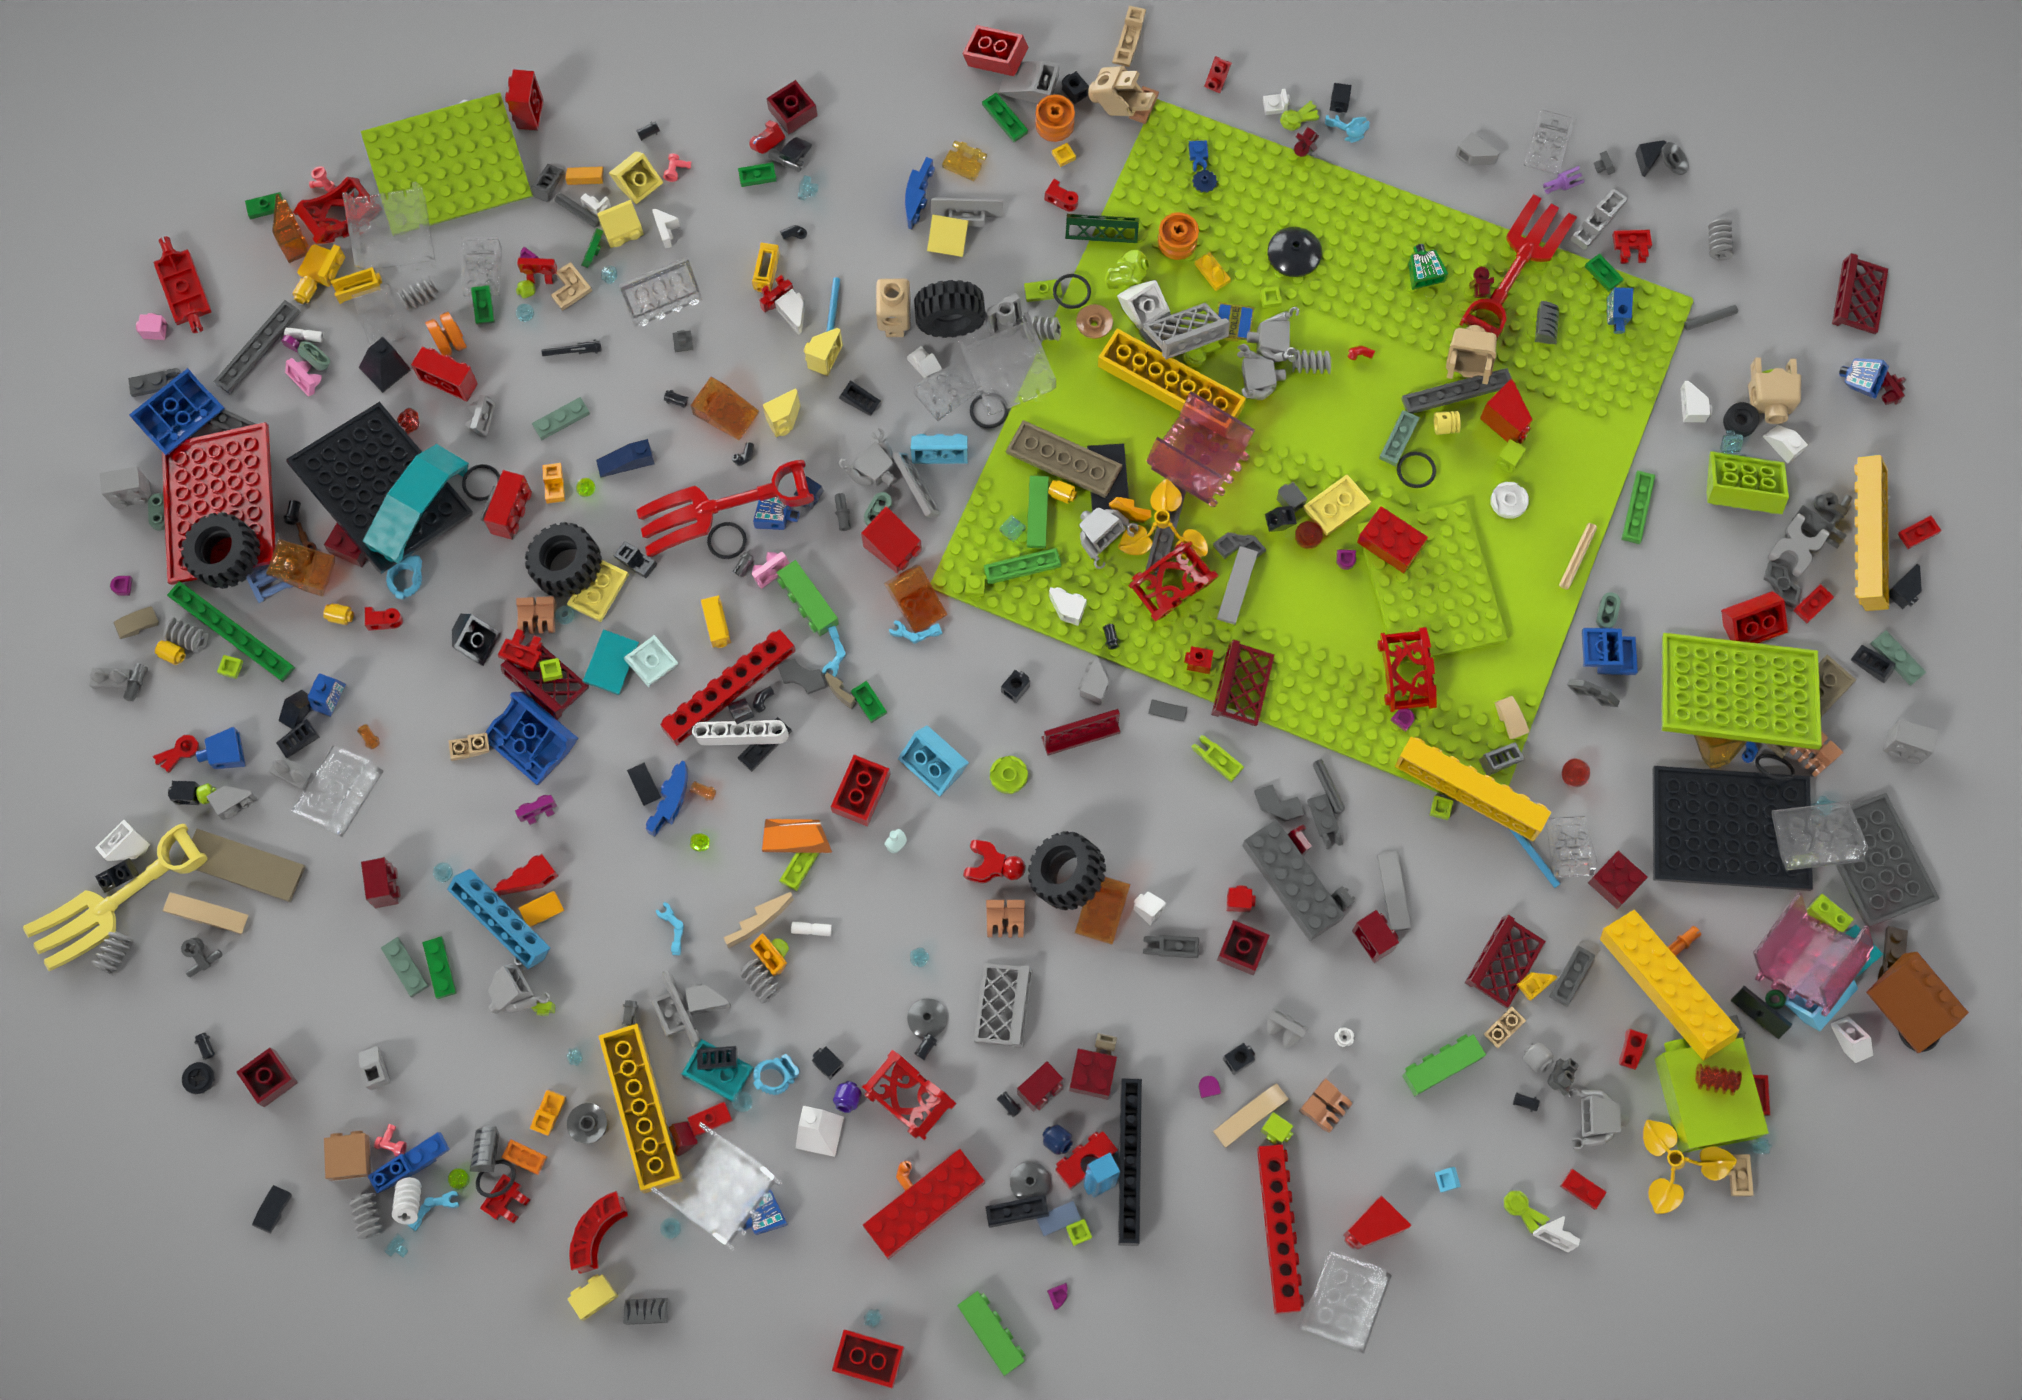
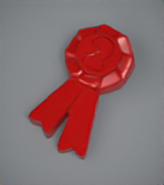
M183 735L176 740L174 748L152 757L155 759L156 765L163 763L160 767L170 773L181 757L192 758L196 754V751L199 750V742L192 735Z

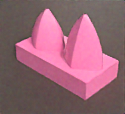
M291 358L286 361L285 373L308 397L315 394V387L321 382L322 375L307 374L312 365L308 361L296 362Z
M767 552V563L764 565H754L753 573L751 574L761 589L778 577L777 571L790 564L783 552L779 554Z

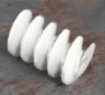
M408 1177L396 1183L392 1217L398 1223L413 1224L418 1219L420 1188L422 1187L419 1180Z

